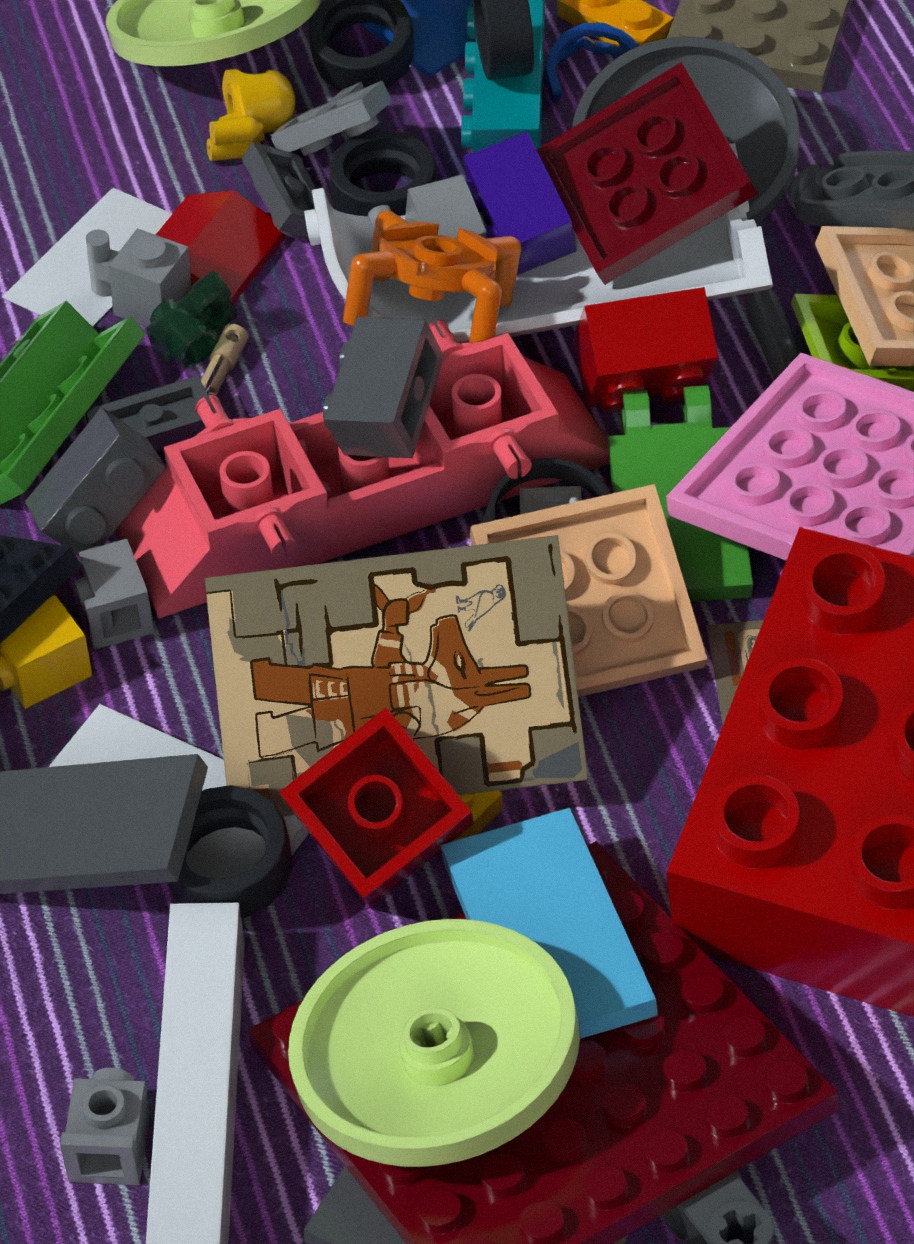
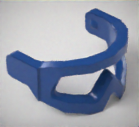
M582 23L563 32L551 47L547 63L544 66L543 80L546 83L551 101L560 100L562 96L561 85L556 74L559 64L575 54L580 48L590 52L608 53L619 57L631 49L639 47V43H636L625 31L606 23ZM588 36L608 38L617 41L619 43V46L616 44L592 40Z

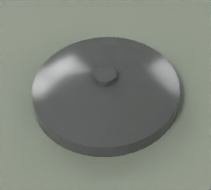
M673 37L653 41L631 49L609 63L597 74L580 99L572 128L682 62L729 144L735 143L738 160L758 193L748 200L749 212H746L747 220L754 219L755 223L758 224L782 200L792 182L798 163L799 121L793 100L785 85L756 56L737 46L715 39Z

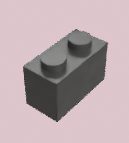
M356 318L350 340L343 344L340 352V371L333 392L326 396L323 406L324 424L332 433L344 455L413 458L444 358V354L426 319Z
M101 407L27 498L25 504L43 533L61 545L72 547L74 553L79 556V552L95 546H101L108 540L166 469V466L148 439Z

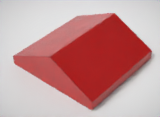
M235 190L187 195L156 233L160 237L189 247L192 295L228 308L233 306L287 237V235L275 227L271 216Z

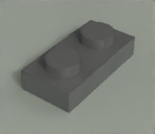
M252 142L242 161L254 181V188L262 196L273 217V224L279 231L289 237L300 238L303 236L309 238L304 211L315 209L312 190L316 189L302 161L297 154Z
M195 376L90 408L85 413L86 422L88 425L101 407H103L148 439L155 451L164 449L165 446L193 438L206 428L195 407L203 397L206 398L210 406L209 396L199 376Z

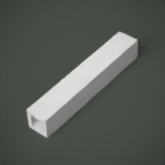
M239 903L170 904L146 1244H228L245 947Z

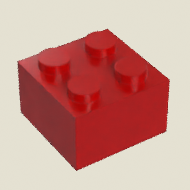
M705 287L586 305L583 308L573 338L586 408L602 405L604 412H620L624 409V391L647 390L648 398L661 396L663 403L685 401L684 387L705 386L719 358Z
M387 707L279 792L287 807L369 908L440 852V845L452 842L474 824L471 810Z

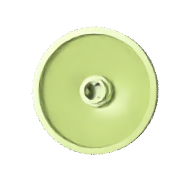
M467 919L431 920L399 927L369 939L343 955L317 979L299 1006L292 1024L288 1049L289 1066L305 1112L313 1124L337 1146L367 1160L404 1167L444 1165L476 1157L498 1148L531 1127L546 1113L565 1088L573 1072L579 1050L580 1025L568 980L561 967L540 945L512 929L497 924Z

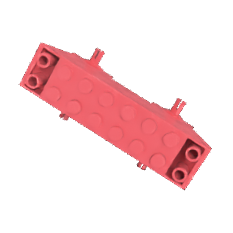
M437 320V328L434 322H431L429 327L444 354V358L413 458L344 455L332 433L324 424L323 412L288 423L281 408L253 418L231 420L223 409L220 399L217 396L209 395L210 406L206 398L203 397L195 407L206 428L193 438L164 447L166 469L121 522L115 532L119 541L128 539L147 588L150 604L157 618L160 619L206 603L205 578L320 564L488 506L492 493L500 480L506 474L511 479H518V471L521 477L525 476L532 467L531 461L544 458L563 459L577 463L589 471L609 464L608 442L566 375L522 356L509 333L482 342L460 344L457 343L450 332L447 323ZM541 478L527 481L512 488L498 502L520 495V488L543 487L562 479Z

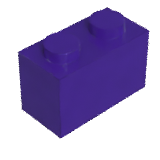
M527 131L463 157L467 177L466 183L477 210L481 213L487 225L485 226L487 231L486 239L513 236L521 244L517 275L576 252L572 221Z

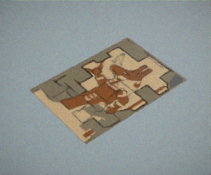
M558 535L205 578L226 786L231 785L255 790L271 800L282 816L294 814L287 807L279 792L385 707L388 708L458 795L588 780Z

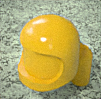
M237 69L225 70L222 79V91L227 115L220 117L217 121H211L209 124L210 138L207 139L209 160L242 159L252 142L260 144L264 140V134L277 131L293 117L296 105L295 94L286 76L275 70H267L266 73L247 74Z

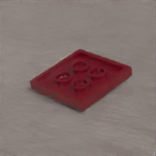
M682 62L536 149L572 221L573 230L604 285L758 194Z

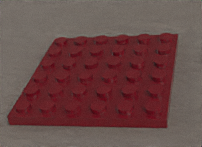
M597 841L589 844L587 847L656 998L658 1016L580 1039L578 1056L573 1072L557 1100L531 1127L498 1148L463 1161L426 1167L388 1165L354 1155L337 1146L313 1124L304 1110L293 1082L288 1055L289 1037L294 1018L303 1000L248 1029L252 1049L406 1244H613L839 1111L838 1091L678 925L672 924V919ZM462 913L453 919H466V917Z

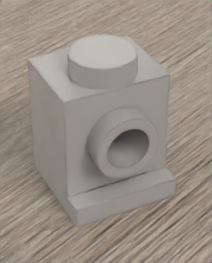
M128 539L95 546L79 552V562L82 565L83 578L73 580L80 610L87 619L93 649L97 650L155 633L148 591Z
M118 1068L99 1069L93 1074L92 1079L74 1078L66 1130L62 1132L60 1141L61 1152L70 1183L140 1185L151 1114L145 1081H135L130 1073Z

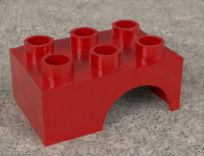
M799 527L667 869L672 924L678 925L706 955L914 1017V557Z

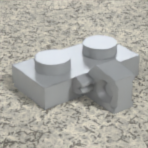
M383 81L363 88L362 82L343 89L328 103L292 117L271 135L275 148L287 152L300 148L305 156L332 143L333 139L331 136L345 130L348 137H354L373 128L379 123L376 115L392 101Z

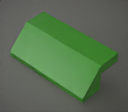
M66 300L37 317L0 363V505L25 493L145 336L146 332L131 316L98 333Z

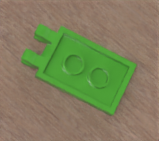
M709 386L684 387L685 405L682 407L684 423L650 425V407L647 390L624 391V409H622L624 435L608 436V455L613 493L655 484L690 602L751 598L753 581L748 546L668 515L666 496L731 428H712Z

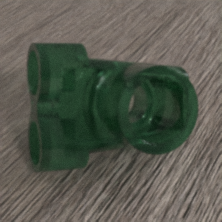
M211 270L191 285L192 290L177 301L174 298L167 299L161 302L152 312L150 317L151 324L145 330L152 347L165 361L175 357L184 367H193L203 362L211 355L218 342L216 332L238 317V312L230 300L232 294L229 287L214 270Z

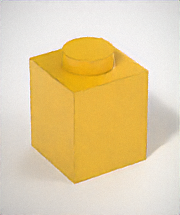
M56 595L46 600L0 644V690L4 691L11 688L25 709L93 676L85 634Z

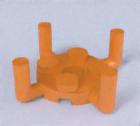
M382 211L375 220L371 252L358 254L352 259L343 322L354 326L357 317H368L373 280L383 282L393 277L409 284V294L422 300H442L445 292H468L476 297L469 343L482 342L494 338L499 307H509L512 304L521 244L513 236L486 239L461 228H458L457 238L438 235L439 224L407 222L392 211Z

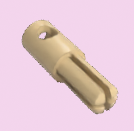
M237 324L225 326L209 357L210 363L201 379L206 391L210 385L208 396L217 395L228 372L233 370L249 339L248 332Z

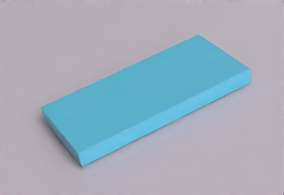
M570 808L440 845L444 865L466 919L497 924L528 937L548 952L561 967L573 994L580 1025V1039L658 1016L656 998Z

